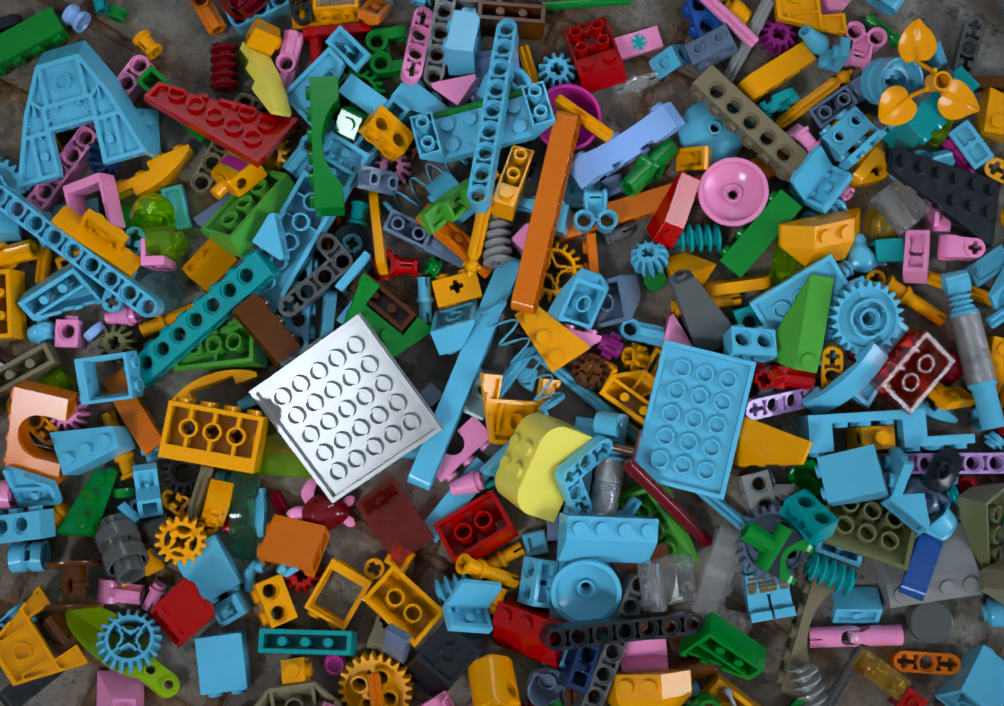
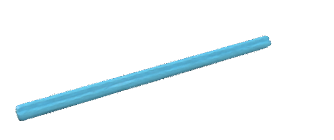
M542 359L540 364L544 366L548 371H550L548 366ZM561 367L552 373L596 411L618 413L591 389L585 390L581 386H577L572 378V373L565 367ZM628 421L626 436L636 443L639 429ZM697 494L737 529L742 530L738 524L745 525L747 523L743 516L724 500Z

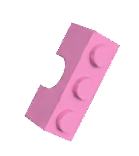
M472 416L457 430L464 439V448L457 455H451L446 452L436 475L440 482H443L445 479L447 482L451 481L458 474L456 469L461 464L466 467L475 459L474 452L479 448L483 451L491 444L488 441L487 429L477 418Z

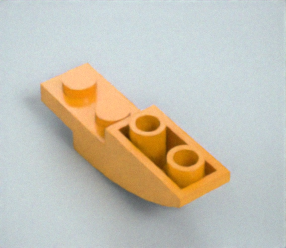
M189 144L176 145L172 148V151L158 153V157L147 161L148 171L141 170L134 174L135 177L116 181L119 200L133 194L143 200L144 197H150L160 191V189L165 188L190 163L195 155L194 149Z

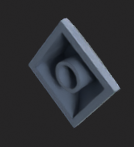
M619 275L605 279L609 285V290L594 321L593 329L632 320L641 298L637 275Z

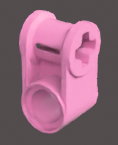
M951 234L939 235L937 259L969 262L985 253V244L979 238L961 237Z

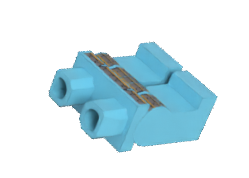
M748 563L743 565L744 573L740 574L747 619L751 623L773 620V617L779 619L796 616L789 583L781 579L774 582L771 580V577H769L768 581L762 580V574L757 578L753 576L754 570L751 572L745 570Z

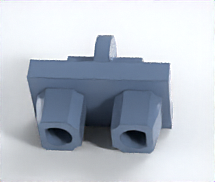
M358 164V177L354 185L355 188L386 195H393V190H397L399 178L396 177L395 172Z
M915 475L908 479L906 489L903 494L924 493L928 514L932 515L940 509L941 505L950 501L947 495L942 492L935 493L929 490L926 483Z

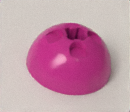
M563 84L547 91L554 117L556 111L559 110L554 106V101L558 95L562 94L601 122L600 106L595 97L586 89L573 84ZM582 125L580 126L575 151L586 147L596 137L595 134ZM552 126L539 136L547 145Z

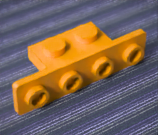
M63 206L52 218L51 224L126 276L132 277L141 266V258L125 247L129 235L122 228L114 226L107 221L102 214L94 212L89 208L82 217L69 207Z

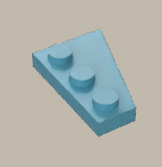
M330 47L285 90L289 104L306 122V108L311 107L310 100L306 101L305 86H310L309 77L337 76L339 80L346 67L345 62Z

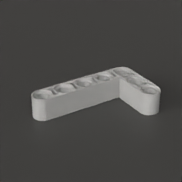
M435 0L423 73L424 82L428 90L437 92L432 88V82L428 79L432 75H437L440 77L438 81L445 80L448 66L444 65L446 53L442 50L444 38L438 39L435 37L436 34L444 32L447 34L445 38H448L447 22L448 19H452L453 11L463 7L478 10V0ZM442 11L450 12V15L447 17H441L439 14ZM435 54L443 55V58L439 61L432 59V56Z

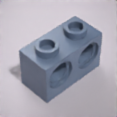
M726 24L684 46L698 74L706 70L711 64L714 66L738 53L737 46Z

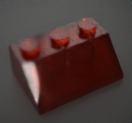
M910 327L887 354L889 356L869 384L881 396L911 415L956 361L927 331Z

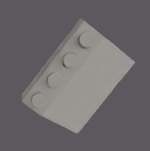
M958 522V526L948 539L941 540L943 545L923 601L898 592L905 571L874 561L882 605L895 608L983 594V591L980 590L979 569L962 522ZM918 536L915 537V539H914L913 548H914V545H915V543H916V540H917Z

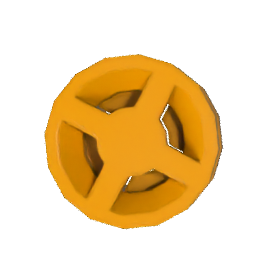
M63 501L53 507L56 529L59 528L71 509Z

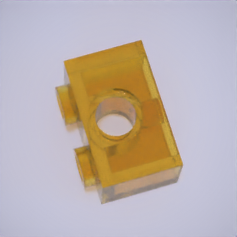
M865 648L851 667L897 701L901 699L912 683Z

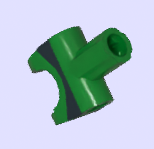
M750 520L744 525L739 535V539L760 552L753 563L754 565L792 585L795 584L797 579L791 576L786 567L787 556L795 550L804 551L809 555H812L815 551L814 547L804 538L780 523H777L773 532L769 533Z

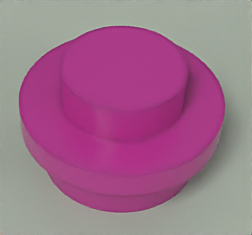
M327 655L325 657L324 668L330 675H340L343 669H346L347 659L345 656Z

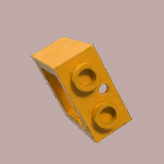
M335 556L326 568L304 608L308 610L307 613L313 618L320 619L321 617L326 620L330 628L336 631L340 629L344 631L375 579L367 577L365 573ZM333 571L363 587L345 619L316 603Z

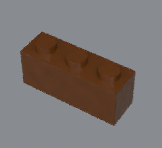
M478 0L477 15L480 17L481 36L495 37L497 24L500 20L509 18L517 24L519 39L543 41L546 5Z
M363 270L362 273H365L380 285L367 304L399 331L404 333L412 321L418 317L417 314ZM361 274L349 287L353 292L356 291Z
M255 292L234 308L232 315L273 364L278 367L301 347L298 344L300 340L294 332L291 331L289 333L283 326L285 322L280 315L272 313L269 309L270 304L262 295L259 297Z

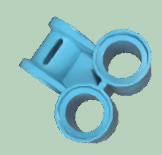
M583 189V210H579L575 214L573 228L578 233L584 234L588 233L593 225H596L599 232L604 234L611 233L617 225L618 217L614 211L607 209V189L602 191ZM580 217H586L589 219L590 224L583 227L579 225L577 220ZM601 218H611L613 225L609 227L602 225Z

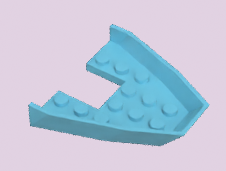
M86 40L45 51L35 65L23 118L17 185L19 189L31 193L36 185L64 178L55 133L90 123L95 125L103 164L110 165L142 155H148L152 158L158 157L150 130L117 77Z

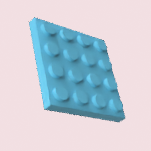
M828 253L749 301L764 327L777 330L785 313L789 311L796 299L795 297L810 273L834 278L830 306L836 305L833 297L840 298L839 290L847 291V284L849 283L831 253ZM829 308L828 315L833 314V310ZM867 313L862 317L863 323L868 321L869 316ZM827 318L823 347L827 343L836 342L838 337L830 335L834 331V328L828 327V324L833 322V319ZM830 350L831 359L836 356L835 350ZM822 353L818 367L822 365Z

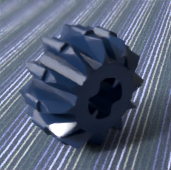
M98 138L94 139V143L88 144L90 150L85 152V154L89 158L85 162L90 165V170L95 173L116 175V170L122 169L121 162L110 165L103 164Z

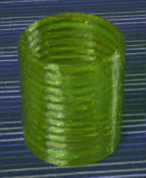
M63 366L57 367L49 375L37 382L66 390L76 385L73 376Z

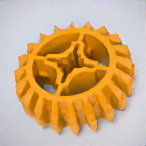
M556 241L554 248L551 250L547 271H550L552 262L554 270H559L560 273L556 274L555 282L552 274L546 273L545 279L550 281L553 290L543 287L540 300L543 299L545 294L548 295L547 302L550 303L552 296L556 298L562 289L559 288V278L571 272L573 276L581 268H584L581 264L576 265L581 260L580 256L572 258L575 253L574 249L569 253L566 252L567 244H564L563 249H559V242ZM554 255L563 257L570 266L559 265Z

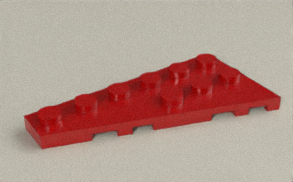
M159 81L143 95L144 102L257 168L299 125L298 118L291 117L287 119L279 117V115L257 111L256 107L223 98L220 101L211 99L208 94L204 93L199 95L186 92L185 88Z

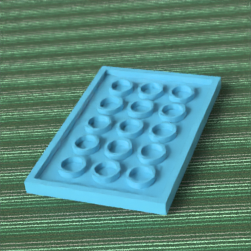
M664 340L635 461L659 484L724 500L756 362Z

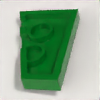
M95 468L56 533L62 536L95 537L118 474L117 470L113 468Z

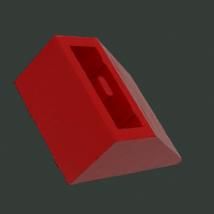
M606 17L563 30L573 65L576 68V75L582 88L592 93L627 81L624 63Z
M186 577L149 612L177 648H180L201 631L216 613L213 611L212 603L207 599H203L199 594L197 585Z

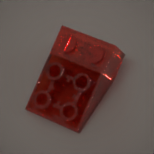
M394 476L355 502L366 522L396 564L435 538L400 482Z

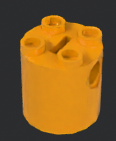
M485 654L470 664L467 671L473 706H521L512 659L497 654Z

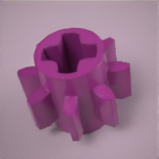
M611 332L610 336L604 334L597 347L598 350L602 351L600 356L609 361L612 357L618 359L625 343L620 341L622 336Z

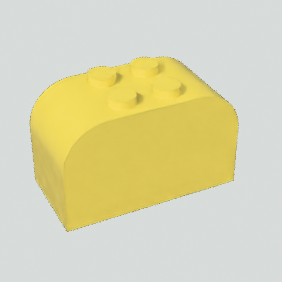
M537 412L527 415L518 424L510 438L508 448L500 460L495 476L497 491L524 513L554 523L564 502V498L555 480V471L562 462L593 437L567 422L544 413Z

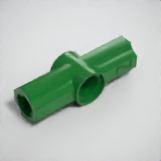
M669 139L663 140L649 155L645 153L640 156L635 164V168L620 182V187L624 190L625 194L630 197L637 196L651 181L656 182L660 179L665 167L678 155L679 149L675 146V143Z

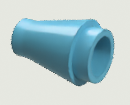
M805 25L799 30V36L813 54L821 55L827 51L829 47L827 35L811 28L809 25Z

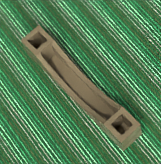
M836 560L837 564L843 563L845 564V566H847V563L840 560ZM816 576L812 581H809L807 577L802 582L801 592L803 594L801 601H798L795 606L796 618L794 624H791L788 630V645L784 646L782 650L781 669H777L775 674L776 686L781 691L797 696L802 692L794 691L793 688L799 683L790 681V678L795 676V673H788L787 669L800 663L809 662L807 637L810 623L821 602L834 591V584L829 589L825 588V580L820 585L816 584Z

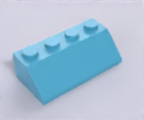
M560 512L557 560L594 559L601 562L648 563L658 542L659 519L650 516Z

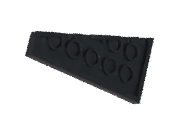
M898 147L889 148L886 171L904 186H910L917 192L916 195L921 199H927L932 203L931 207L954 225H960L964 228L968 236L979 238L984 242L985 248H992L1001 182Z

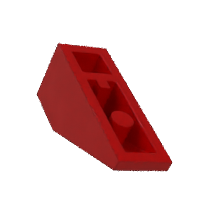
M683 171L678 173L646 227L653 241L673 248L685 228L700 183L699 178Z

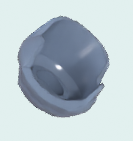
M548 666L539 667L528 675L525 683L526 694L533 705L548 706L561 697L564 687L557 685L560 675L557 669Z

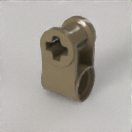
M379 615L376 617L366 648L381 652L383 651L386 630L390 625L385 623V620Z

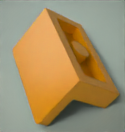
M208 239L181 269L205 291H209V287L237 261V258L227 253L211 239Z

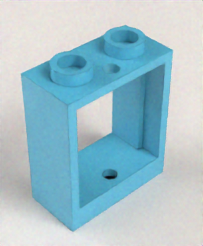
M136 350L74 359L81 405L144 396V382L141 379L139 370L141 363ZM123 358L128 392L100 396L95 362Z

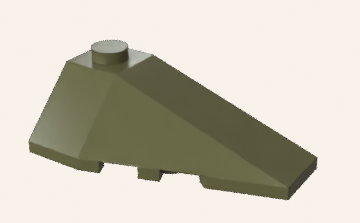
M1004 483L969 487L959 495L957 506L959 508L960 520L978 569L981 570L1002 559L1003 547L999 546L1002 534H1004V526L1001 525L1004 512Z

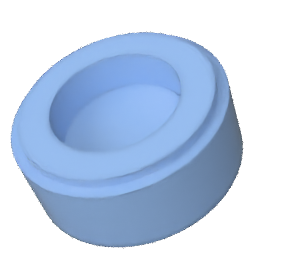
M100 321L88 329L83 337L88 342H93L99 335L104 333L103 329L107 327Z

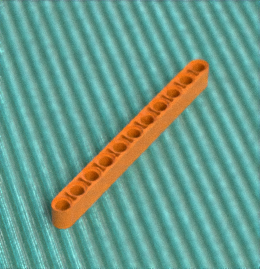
M777 153L780 160H787L785 154ZM758 157L749 160L762 170L767 181L778 178L774 173V169L768 164H763ZM703 174L694 177L699 178L701 180ZM672 183L641 192L637 196H628L608 202L607 209L614 211L618 217L616 227L626 222L630 223L653 216ZM698 189L693 203L699 202ZM575 212L571 215L567 237L557 236L559 243H563L599 231L596 225H593L588 233H578L573 228L574 216L577 213ZM580 217L577 220L579 225L583 227L590 224L589 219L586 217ZM601 218L602 225L606 227L613 225L611 218Z

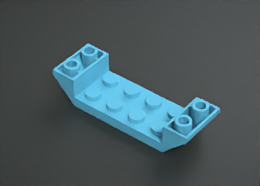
M544 81L521 86L522 96L509 99L501 149L535 140L555 123V117ZM482 107L434 120L432 111L409 117L420 159L450 163L474 156ZM488 134L486 137H491L494 134Z

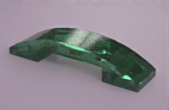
M237 471L235 475L229 525L232 558L252 561L256 559L257 538H254L256 499L259 496L260 473L251 474Z

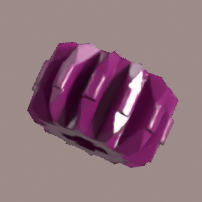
M775 18L772 22L766 21L760 32L761 36L758 37V42L763 43L760 50L767 49V56L774 52L775 56L778 57L781 53L788 51L789 48H793L795 45L793 39L797 36V33L791 32L794 27L793 25L787 26L785 25L786 23H779Z

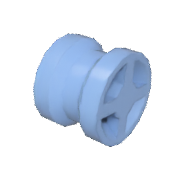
M71 4L64 10L61 19L64 24L71 25L73 30L81 33L88 27L91 15L86 11H81L80 7L76 4Z

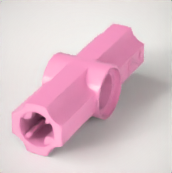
M290 29L284 32L280 55L276 59V69L285 90L295 81L300 71L299 61L304 42L303 33ZM286 62H293L290 69H283V65Z

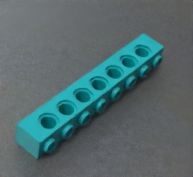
M251 251L243 257L244 262L238 267L234 266L226 272L227 276L222 281L219 280L209 287L210 291L205 296L201 295L192 302L193 306L188 311L184 310L176 316L177 320L172 325L169 324L163 327L156 339H151L143 345L144 349L139 354L137 353V356L140 358L139 370L141 379L144 382V389L151 387L232 316L234 308L255 292L258 294L280 274V271L264 252ZM248 270H251L253 273L251 281L247 279ZM232 284L236 288V293L234 296L230 293V287ZM215 299L219 303V308L217 310H215L213 306ZM198 314H200L202 317V323L200 325L197 322ZM181 329L185 331L184 339L180 335ZM165 343L169 347L168 353L164 350ZM149 358L152 360V367L148 365Z

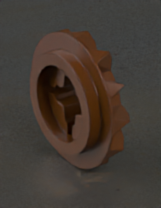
M587 353L575 360L572 366V378L577 386H581L585 390H596L601 385H604L608 377V366L601 356ZM591 363H593V370L597 372V374H593L591 378L587 380V373L583 372L582 370H588L589 366H591Z

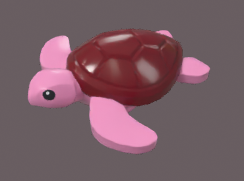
M313 478L309 479L301 490V497L305 503L304 507L295 506L286 512L289 518L304 519L307 522L324 525L328 531L340 526L342 523L348 527L356 525L354 518L349 516L351 512L349 506L353 505L355 497L349 495L343 500L339 499L331 503L325 493L314 495L317 483Z

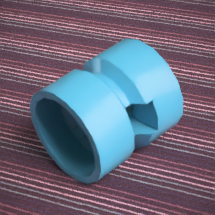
M47 541L31 542V544L28 542H18L10 545L8 550V567L12 573L28 572L29 569L32 572L48 570L44 567L45 563H51V547Z

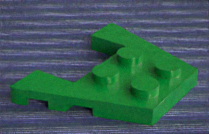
M362 273L343 324L361 312L393 358L430 334L431 327L419 317H416L405 332L401 334L366 306V303L380 285L365 273Z

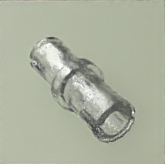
M653 70L638 77L634 75L626 82L612 86L613 91L622 88V90L614 93L615 97L619 98L632 92L639 93L641 89L658 85L659 77L649 80L658 75L657 72Z

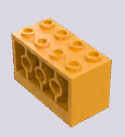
M177 396L176 400H169L158 457L251 474L260 472L270 421L267 416H264L265 413L263 411L248 409L247 413L241 412L242 407L224 405L222 409L218 408L219 403L200 401V404H195L196 399ZM194 423L195 431L192 432L190 426ZM217 427V430H219V435H216L215 437L213 429ZM239 431H241L243 439L238 441V438H236V433H239Z

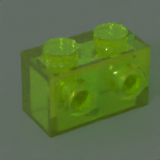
M173 225L144 228L147 252L155 256L164 255L171 260H178L179 256L186 255V249L189 247L188 237Z

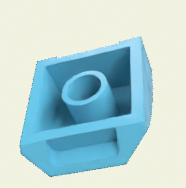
M581 268L557 294L548 314L557 320L567 321L586 329H591L607 295L609 285L601 274Z

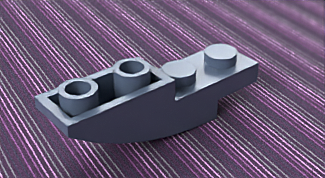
M861 75L807 111L820 130L836 120L835 117L845 108L849 111L866 100L860 90Z
M391 209L383 226V231L429 255L435 256L437 259L446 261L460 269H465V266H462L463 260L436 237L426 234L424 227L401 212Z

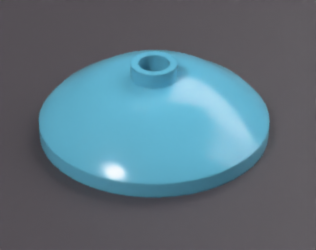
M702 102L695 103L683 114L682 119L686 124L678 130V140L681 148L711 147L712 165L719 160L735 157L743 146L741 139L735 133H730L719 118H714ZM732 106L727 107L730 113H737V110ZM716 126L718 128V131L713 132L711 131L710 127Z
M578 559L567 563L559 569L551 584L553 606L563 618L570 622L609 618L617 610L622 597L621 583L617 574L607 564L594 559ZM587 582L589 583V586L585 587L582 586V584Z

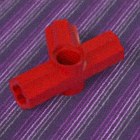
M772 361L768 364L756 363L752 382H756L758 388L762 390L772 388L786 389L787 387L812 390L815 384V373L792 369Z

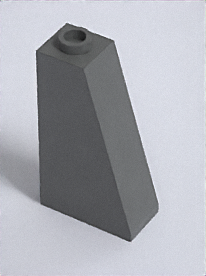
M688 269L676 271L673 276L667 278L687 337L693 347L708 351L722 347L723 334L732 324Z

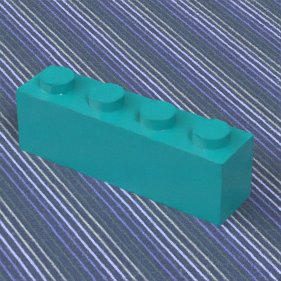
M260 629L258 653L356 656L358 632Z

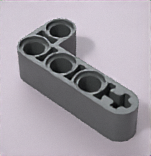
M324 233L318 237L316 242L317 248L327 261L279 301L278 310L283 316L288 318L299 316L332 288L354 264L352 256L334 235ZM326 239L334 241V246L331 250L326 251L322 248V244ZM343 256L348 257L349 265L345 268H339L337 265L338 259ZM324 271L331 273V280L328 283H321L320 275ZM306 286H311L314 290L310 298H304L302 295V291ZM295 295H297V297L304 302V304L302 305L299 302L294 304L293 312L285 311L288 308L286 305L287 302L293 304L297 301V299L294 298Z

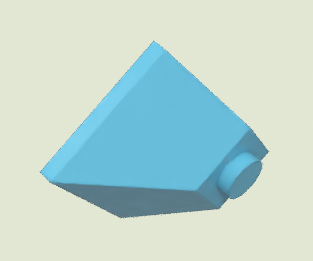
M477 299L434 312L430 334L439 355H451L462 349L476 321Z

